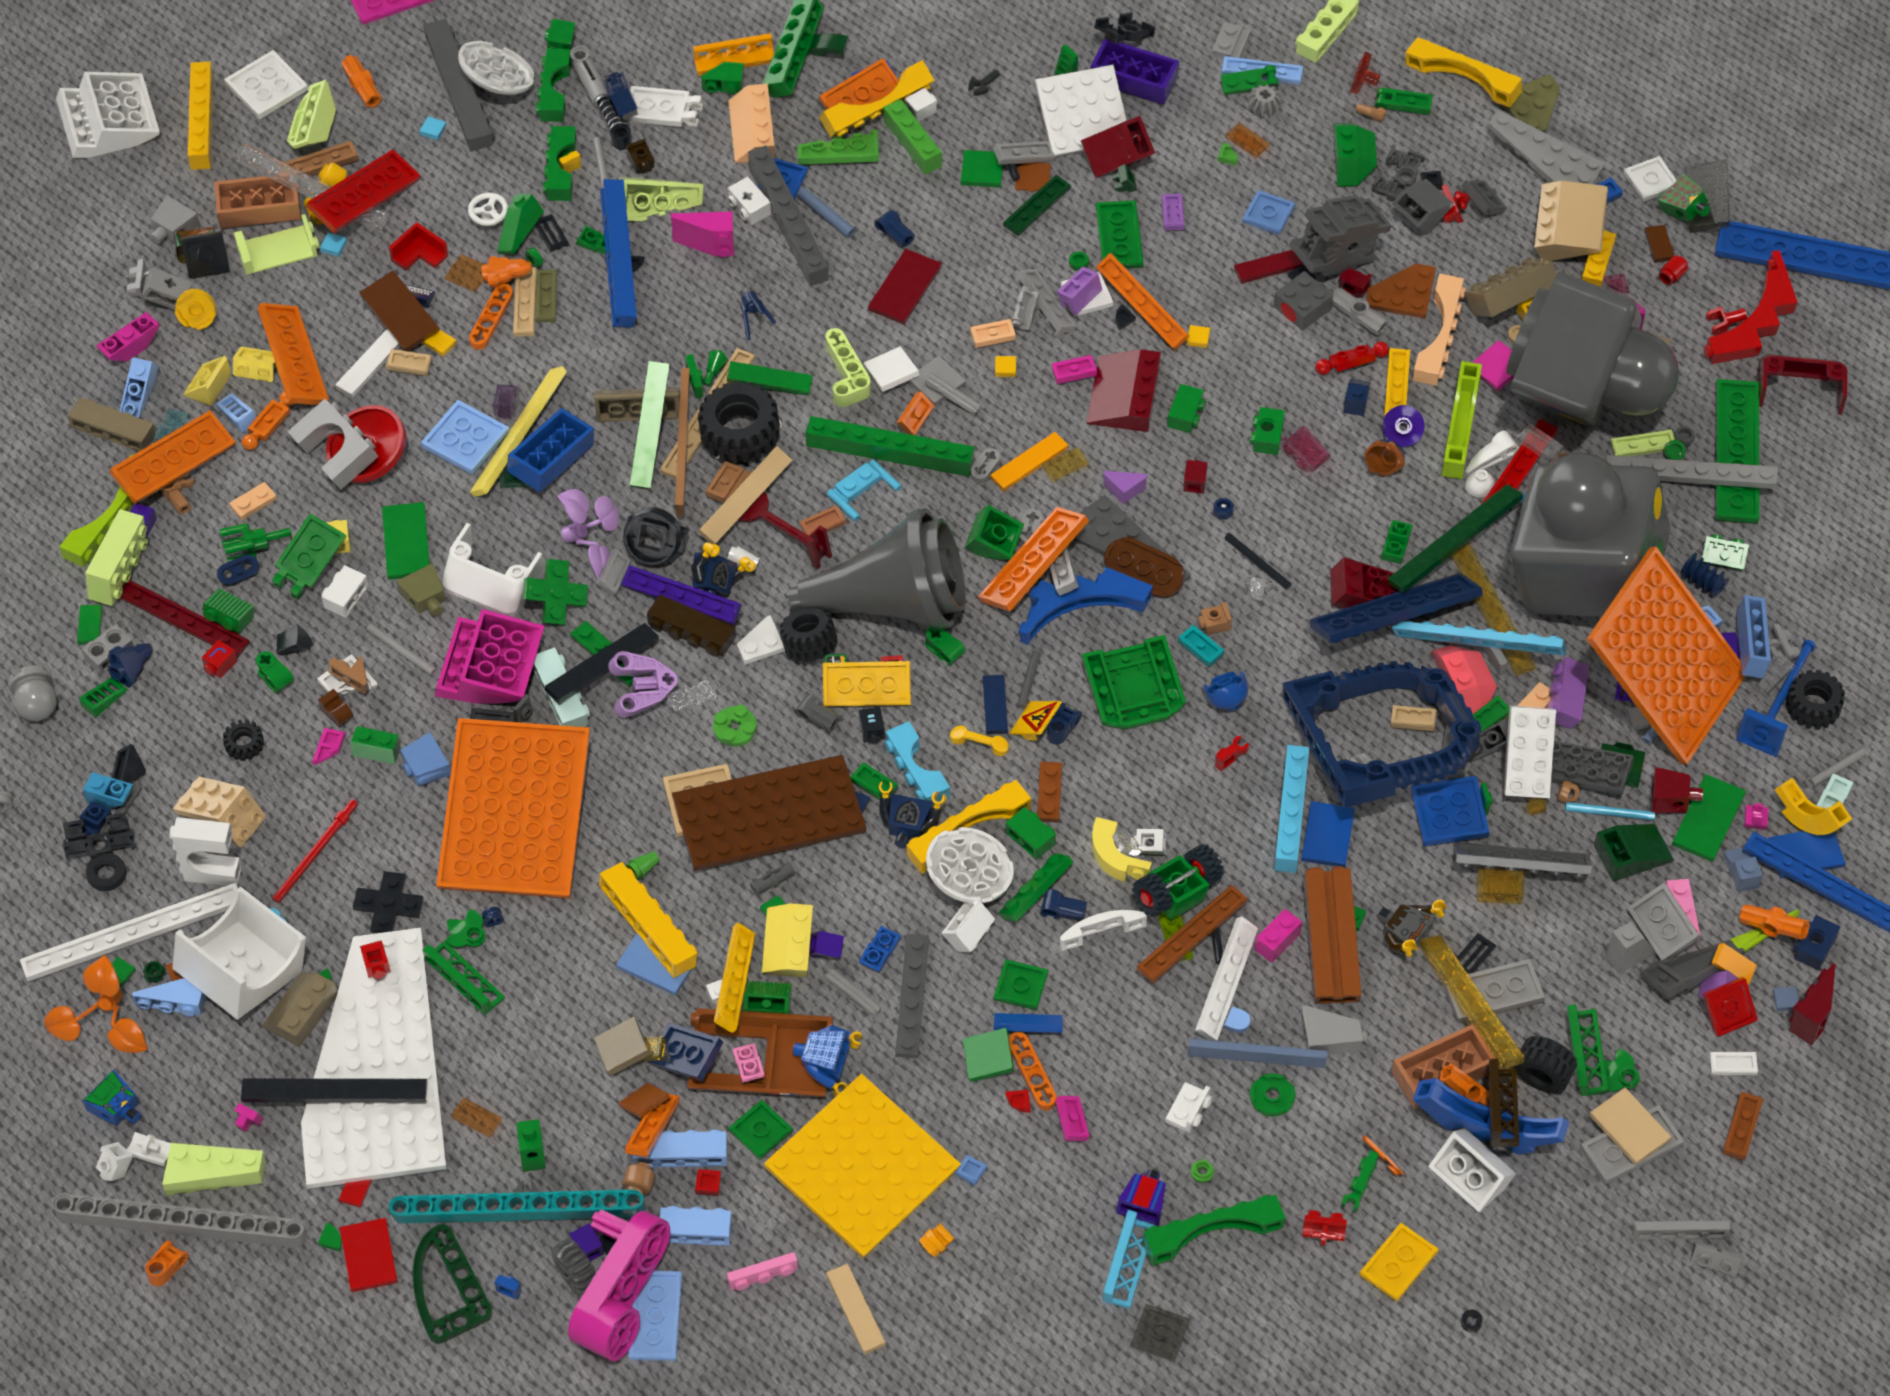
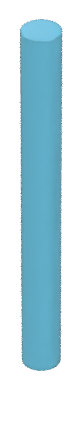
M1566 802L1565 811L1651 821L1655 819V813L1650 811Z

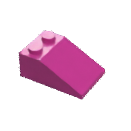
M732 211L671 213L674 242L713 256L728 257L729 255H734Z

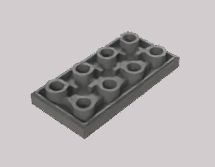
M1554 741L1551 782L1562 784L1563 780H1567L1581 788L1623 795L1634 757L1633 755Z

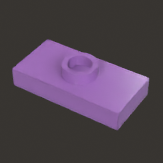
M1162 194L1164 231L1184 230L1182 194Z

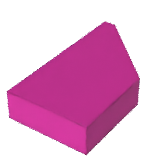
M324 728L312 763L317 765L339 754L346 733Z

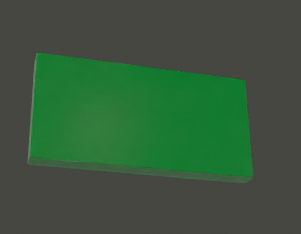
M1136 200L1095 203L1101 259L1103 260L1111 253L1126 269L1143 268L1144 263Z
M424 502L382 506L388 580L401 579L430 565Z
M1705 774L1699 788H1703L1702 801H1692L1676 833L1672 846L1714 862L1746 795V790Z

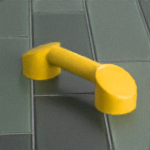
M962 725L954 727L950 732L951 742L957 745L965 743L968 739L990 745L993 754L996 756H1004L1009 751V744L1002 736L990 737L968 731Z

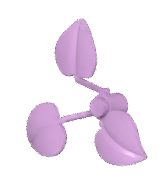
M578 489L564 491L557 497L563 503L568 516L574 523L562 529V538L566 543L576 542L577 545H592L589 547L588 554L598 580L610 551L606 546H599L598 542L583 539L587 536V528L600 522L605 531L615 530L619 522L618 509L611 498L601 496L595 501V512L599 519L584 525L582 523L586 521L589 509L586 495Z

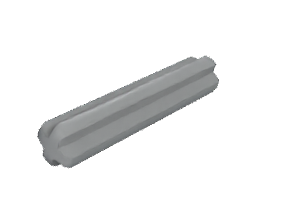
M929 373L926 377L925 383L971 414L975 415L981 407L979 403L935 374Z
M831 969L826 974L828 982L869 1015L876 1017L881 1012L879 1004L838 971Z

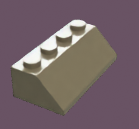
M666 387L662 420L679 419V388ZM644 389L595 390L594 402L597 422L640 421Z

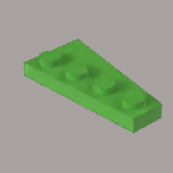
M877 129L870 130L871 133L862 135L861 132L855 133L853 137L842 139L841 136L835 137L830 142L820 140L798 145V164L879 162Z

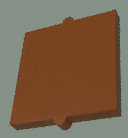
M1018 163L1017 170L1020 179L1016 181L1015 190L1033 193L1041 189L1050 179L1051 163Z
M646 1083L638 1090L631 1092L628 1097L618 1104L619 1107L641 1118L651 1110L656 1109L658 1105L670 1098L667 1092L650 1083Z

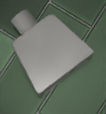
M167 196L151 217L154 232L150 235V238L156 244H159L165 238L175 243L176 234H180L181 239L200 225L198 214Z

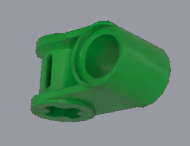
M931 626L927 629L926 648L941 661H946L948 666H951L965 653L966 649L962 642L954 638L946 630L936 629Z
M264 651L257 655V673L274 693H278L294 682V677L289 669L271 652Z

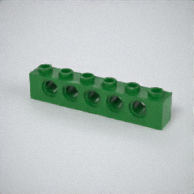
M794 0L763 84H768L770 97L777 98L792 95L824 10L820 0Z

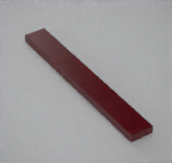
M131 580L122 585L123 590L119 599L212 646L220 640L235 650L237 658L250 644V640L226 630L223 626L211 622L205 617Z

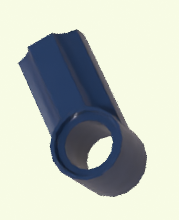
M889 210L874 221L878 231L881 230L884 236L888 235L901 247L908 246L915 238V234L901 222L899 215L894 210Z
M1047 890L1040 913L1043 917L1052 916L1054 917L1053 919L1064 917L1082 921L1086 914L1087 901L1065 897L1063 893L1057 890Z

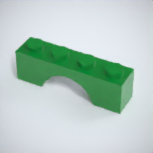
M547 48L546 56L542 57L544 72H540L542 87H538V99H540V102H536V114H539L540 121L564 122L566 111L565 95L557 92L553 87L559 80L570 76L571 49Z
M551 126V134H547V146H550V148L546 150L545 155L548 166H544V177L547 178V181H543V194H547V201H572V173L564 171L559 166V159L576 151L577 136L575 126Z

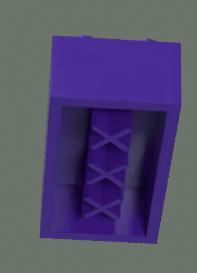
M1105 38L1090 66V69L1113 65L1119 91L1163 105L1179 73V60L1120 42L1115 44Z

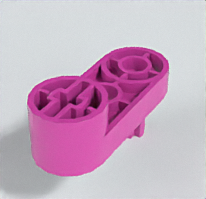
M600 1210L599 1213H594L592 1217L593 1222L590 1225L592 1229L617 1241L577 1303L568 1325V1336L570 1341L611 1361L620 1360L625 1356L637 1337L640 1328V1314L632 1305L660 1262L670 1239L669 1222L647 1211L638 1212L627 1222L606 1211Z

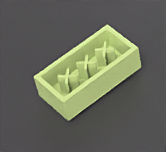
M121 509L118 511L85 572L88 599L113 606L116 599L121 597L123 583L129 582L133 567H136L139 563L141 551H145L148 545V539H146L147 526L144 524V516Z

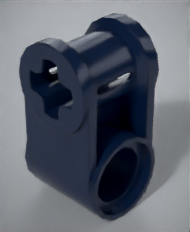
M1062 702L1047 725L1048 741L1055 745L1063 743L1080 722L1082 712L1079 710L1076 712L1066 707V704Z

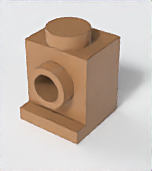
M1222 602L1219 606L1201 609L1197 620L1199 628H1204L1206 635L1231 630L1232 618L1226 602Z

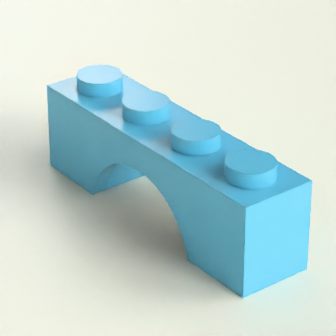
M908 721L886 731L885 748L888 753L894 754L895 764L899 770L903 769L905 772L904 777L909 786L913 785L915 788L916 798L933 802L932 794L937 791L936 799L938 802L942 800L943 794L949 799L950 786L940 771L922 769L914 762L913 755L919 749V736L911 723Z

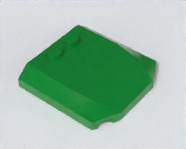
M1165 635L1144 639V643L1107 652H1103V649L1081 655L1102 725L1127 730L1168 720L1186 706V699Z

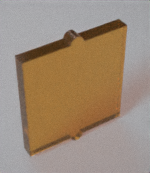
M461 254L455 264L451 265V269L444 279L476 292L482 282H485L481 270L484 263Z

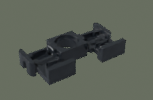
M1131 12L1119 15L1118 24L1121 26H1118V29L1113 28L1114 25L1108 23L1109 17L1097 18L1094 25L1095 29L1105 33L1104 38L1106 40H1111L1115 44L1125 40L1129 42L1141 40L1144 36L1154 37L1156 29L1155 26L1146 22H1142L1140 25L1136 20H1132L1133 13Z
M126 813L105 816L106 822L110 824L108 832L86 835V833L82 832L81 826H84L83 819L64 822L63 828L66 839L63 841L66 860L69 861V856L89 853V857H94L102 853H112V849L129 846L133 850L135 847L133 831L130 828L128 829ZM96 839H102L106 846L102 850H96L92 843Z

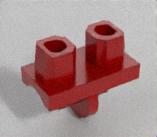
M1447 184L1441 186L1442 193L1454 203L1451 209L1443 216L1444 222L1448 223L1454 220L1457 223L1464 222L1458 208L1461 207L1462 210L1467 208V204L1470 201L1469 195L1456 191L1453 198Z
M1310 1210L1308 1215L1304 1217L1302 1237L1321 1239V1246L1326 1245V1239L1345 1241L1347 1220L1343 1218L1342 1213L1330 1214V1218L1321 1217L1319 1211Z

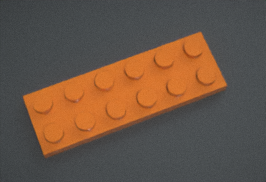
M260 303L257 309L288 403L318 405L324 399L329 402L298 306Z
M209 410L110 469L109 473L131 501L137 504L230 449L236 442L212 411Z
M1056 507L978 596L980 601L1010 612L1077 534L1082 531L1083 527L1089 522L1086 515Z

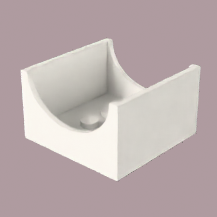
M240 887L236 890L234 899L227 911L207 931L193 938L186 937L181 929L175 933L172 969L238 1020L302 972L306 937Z

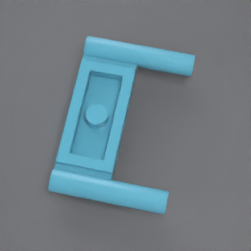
M873 459L869 464L866 462L835 484V488L830 489L827 492V496L855 522L860 518V515L848 504L850 501L881 479L896 492L902 488V485Z

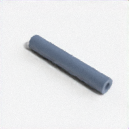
M803 187L798 191L797 197L844 236L849 238L855 234L856 229L809 190Z

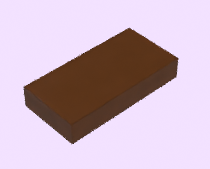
M1666 226L1645 227L1644 232L1654 263L1669 261L1674 256Z

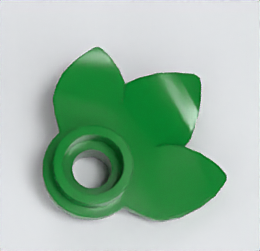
M470 909L466 914L465 920H447L448 930L451 935L445 941L450 946L455 948L467 945L478 947L485 942L486 934L482 929L483 919L476 911ZM473 935L479 936L476 939H471V936Z
M1618 1049L1615 1061H1604L1609 1092H1617L1622 1088L1630 1090L1638 1086L1640 1074L1634 1068V1059L1628 1052ZM1626 1076H1631L1633 1080L1627 1082L1624 1080V1078Z

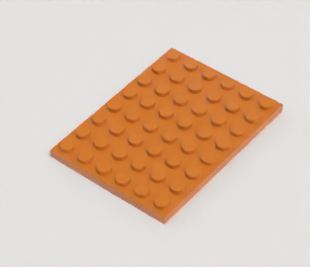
M1650 547L1586 639L1678 762L1683 765L1688 764L1746 677L1742 675L1741 661L1657 547Z
M458 718L436 883L437 889L556 898L571 897L590 728Z

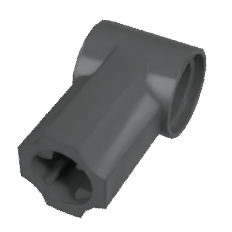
M807 694L794 709V713L798 718H804L807 723L811 721L828 732L833 731L840 721V715L822 705L820 699L813 694Z

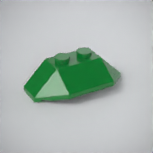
M1333 123L1337 187H1358L1377 167L1375 133L1355 123Z

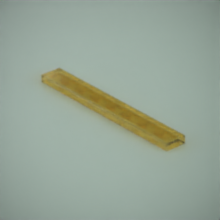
M1469 542L1452 554L1451 558L1459 573L1461 572L1482 588L1483 596L1477 597L1474 600L1488 627L1497 632H1517ZM1501 649L1515 677L1535 670L1536 666L1527 651Z
M1437 935L1420 940V947L1503 1069L1524 1063V1055L1443 937Z

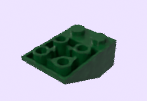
M1655 824L1617 825L1599 831L1596 834L1594 847L1613 882L1674 861Z

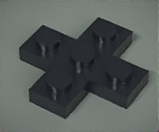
M384 871L379 890L357 887L353 910L374 913L370 932L384 933L394 931L397 916L420 918L424 897L403 893L407 878L406 874Z

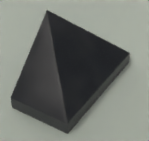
M129 744L117 751L112 778L129 783L145 775L146 769L134 745Z

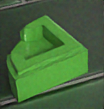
M1223 143L1218 161L1237 166L1238 156L1230 145Z

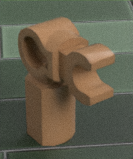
M189 473L161 489L162 496L168 498L180 515L191 509L190 503L180 492L183 488H190L195 484L193 478L185 480L189 477Z

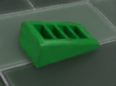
M1066 44L1061 48L1054 76L1078 72V55Z
M111 677L79 698L81 707L97 718L128 690ZM114 685L118 690L114 691L110 686ZM105 690L110 693L109 696L104 693Z

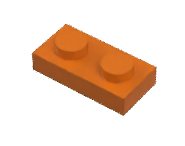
M922 391L917 392L896 423L907 434L916 435L933 409L934 404Z

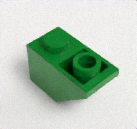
M722 62L706 72L701 77L702 90L711 93L716 91L727 92L729 94L740 92L744 81V63Z

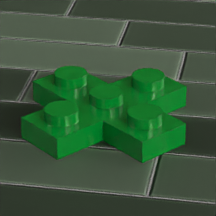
M547 559L545 579L524 578L523 600L543 602L542 624L563 626L566 619V605L587 606L588 585L568 582L569 561Z

